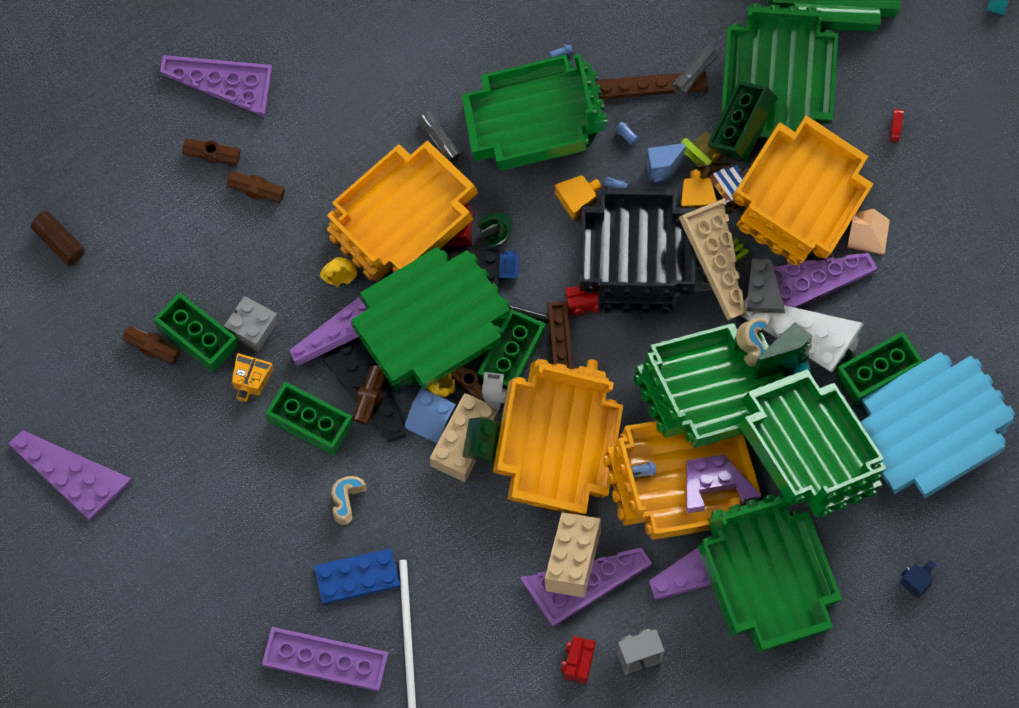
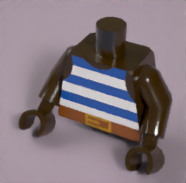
M736 163L710 166L701 164L697 171L702 170L704 173H701L700 177L705 178L707 174L710 175L708 177L711 179V182L721 196L725 198L726 205L724 207L729 208L727 213L729 215L732 214L734 209L741 206L736 204L731 196L751 165L749 164L740 170Z

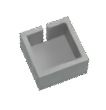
M244 296L235 309L236 314L232 313L224 328L237 337L239 343L259 352L279 323L277 313Z
M650 629L643 630L634 637L631 635L625 636L618 642L617 656L625 675L641 670L640 660H643L645 668L663 662L665 651L656 629L652 631Z

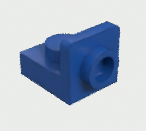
M504 251V254H500L499 278H518L519 255H515V251Z

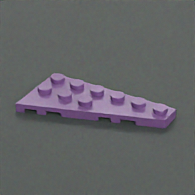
M163 55L160 68L161 75L265 117L272 65Z
M869 253L847 255L844 258L836 259L832 257L821 261L809 260L804 261L800 266L790 263L782 266L773 265L783 305L794 308L804 306L866 277L878 269Z
M360 297L290 349L296 366L358 337L351 327V319L367 310Z
M23 430L8 443L17 454L89 521L132 482V479Z
M698 548L649 580L655 601L712 585Z
M642 548L594 560L585 598L546 591L545 571L528 577H520V580L550 625L554 627L652 566V562Z

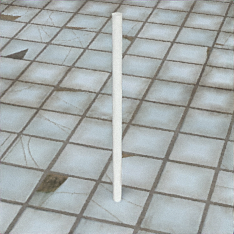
M400 560L399 570L408 708H416L407 560Z

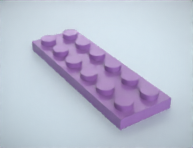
M272 627L262 667L380 692L389 652Z

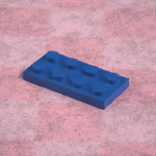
M391 548L314 566L323 605L400 587Z

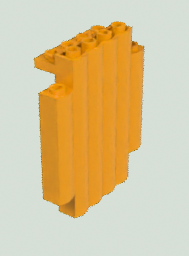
M808 116L803 118L795 132L779 122L731 196L736 204L747 207L736 225L741 232L753 235L758 243L768 245L773 253L785 256L792 265L800 266L812 250L817 257L826 259L832 253L873 186L872 182L858 174L869 156Z
M428 140L411 155L398 144L332 202L335 210H332L327 215L330 220V226L327 228L330 234L328 238L335 246L337 244L341 246L340 250L346 257L350 255L353 258L351 261L358 269L360 267L364 269L363 274L369 280L373 278L378 282L390 270L396 272L434 248H442L473 220V217L464 205L476 196L478 191L475 185Z
M537 359V361L531 363L528 382L521 377H515L508 382L493 466V473L511 476L508 500L583 516L587 512L589 495L601 498L609 495V470L607 466H604L603 455H605L608 447H613L617 444L623 405L617 404L616 400L607 399L605 401L606 393L613 390L614 382L609 381V378L603 377V374L600 373L589 374L580 368L569 369L564 364L552 365L543 359Z
M653 421L625 426L616 446L608 447L605 455H603L604 466H607L609 470L608 482L614 488L612 492L613 500L619 506L617 510L618 519L622 520L624 526L647 522L645 523V532L650 536L651 540L711 530L707 519L713 511L719 509L727 511L729 507L740 504V506L747 505L742 503L737 489L734 488L700 494L705 505L704 511L687 513L686 463L688 460L725 455L761 496L744 435L693 448L687 442L685 433L664 438L656 428L657 422ZM648 461L655 463L656 474L653 477L649 475L633 477L631 466L647 464Z

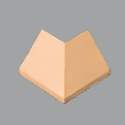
M875 209L857 212L851 220L847 249L884 255L890 220Z

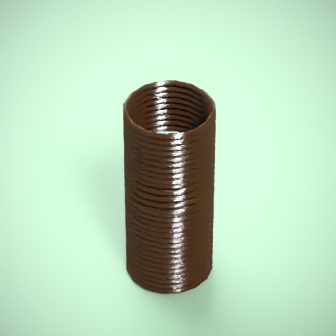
M48 211L40 213L32 221L31 229L66 265H74L83 257L85 248Z

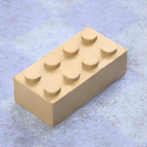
M464 393L430 456V466L465 482L476 460L462 457L469 419L482 417L497 421L499 419V410L490 407L484 401Z
M562 512L545 575L546 591L585 598L601 534L600 518Z

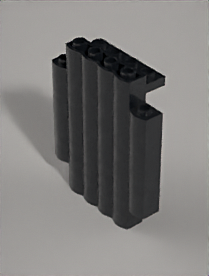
M601 188V206H582L580 291L588 294L598 291V310L604 313L621 311L629 314L639 311L643 314H649L656 311L662 314H669L675 312L676 293L689 295L694 293L695 251L679 219L680 216L694 211L695 208L676 207V189Z

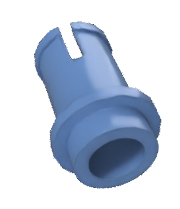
M566 44L562 48L549 51L550 58L567 55L568 58H571L574 55L571 45Z
M621 122L615 128L616 134L621 135L629 145H633L639 138L628 127L627 123Z
M608 176L604 182V188L629 187V183H626L625 180L619 181Z
M650 461L647 464L631 466L634 478L648 475L653 477L656 474L655 463Z

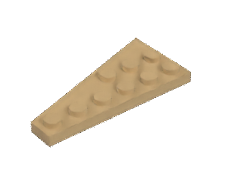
M724 198L680 216L679 219L728 321L746 313L742 290L739 289L738 285L739 273L735 268L736 256L732 234L728 229L727 222L729 217L725 213L724 205H726V201Z

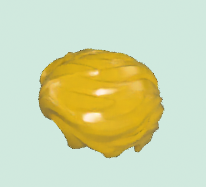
M342 257L334 258L320 272L322 280L336 287H339L341 283L349 284L358 275L355 265L350 260Z
M451 374L425 390L439 397L446 398L455 391V379H452Z

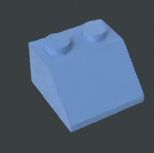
M685 143L648 148L646 168L650 185H663L669 182L683 164Z
M421 388L411 406L404 429L437 444L456 410V404Z

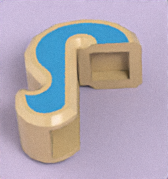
M755 318L743 323L736 332L737 344L743 351L747 352L748 355L744 356V360L750 367H756L758 357L766 350L757 332L769 324L761 318Z
M344 477L337 480L332 487V499L337 506L333 507V516L338 524L347 525L353 519L348 494L367 491L364 480L359 477Z

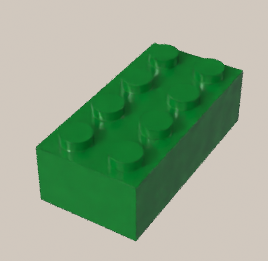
M180 292L154 318L155 326L159 331L212 373L238 347L237 337Z
M510 309L509 316L505 319L500 329L502 335H500L501 343L489 350L478 371V378L482 382L484 372L504 374L502 389H507L508 382L515 377H523L545 334V323L513 309Z
M902 331L838 366L836 377L854 404L858 406L862 403V398L924 361Z
M284 382L265 413L267 422L332 456H335L353 426L351 415L287 382Z

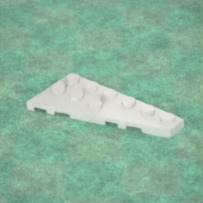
M747 298L744 301L746 313L740 315L748 321L755 318L766 320L769 325L762 330L777 339L796 322L813 335L812 347L808 353L810 355L809 359L831 373L864 325L861 322L785 305V313L747 311Z

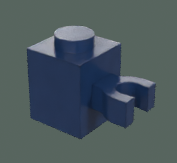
M929 560L923 568L919 567L916 563L912 568L908 566L901 574L903 578L900 583L919 598L932 584L934 578L929 574L934 570L936 564Z

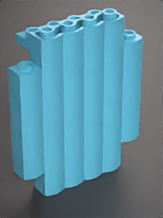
M939 352L861 399L862 405L869 414V417L860 423L884 458L882 462L887 469L881 475L894 495L914 483L925 499L1005 450L1004 444L1006 441L1002 435L1006 433L1007 427L1014 423L1013 416H1015V413L1009 405L1006 406L1003 403L1004 397L1002 393L992 387L993 381L991 377L981 371L983 367L977 358L974 359L972 356H969L951 367L952 362L950 358Z

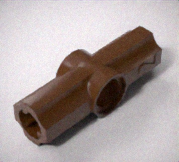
M186 138L182 153L183 155L205 159L209 163L222 162L237 165L240 160L241 149L219 145L214 140L204 142ZM210 150H215L214 153H208Z
M232 171L227 181L228 188L244 192L253 199L264 198L280 203L285 193V187L267 182L265 178L259 175L247 176Z
M132 325L126 328L122 337L123 341L139 348L143 354L152 358L157 357L171 365L177 362L181 353L179 348L164 342L157 334L152 332L146 333Z
M371 365L365 383L359 388L357 394L358 402L352 416L353 421L359 424L368 425L375 406L380 403L382 397L381 389L386 376L379 366Z
M463 365L450 373L459 383L461 389L466 390L471 396L485 402L482 394L483 382L478 378L475 371ZM464 377L472 378L473 383L467 384L464 381Z

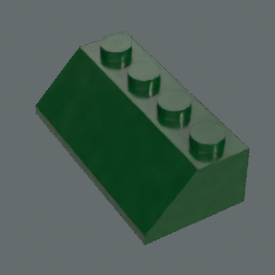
M738 81L707 146L731 159L747 162L778 97L767 86Z

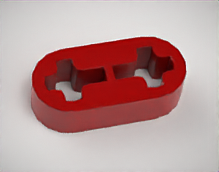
M894 108L890 141H900L903 109Z

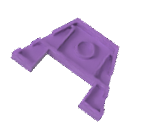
M725 455L688 460L686 463L687 513L704 511L705 505L700 494L734 488L737 489L743 504L753 499L760 501V494Z

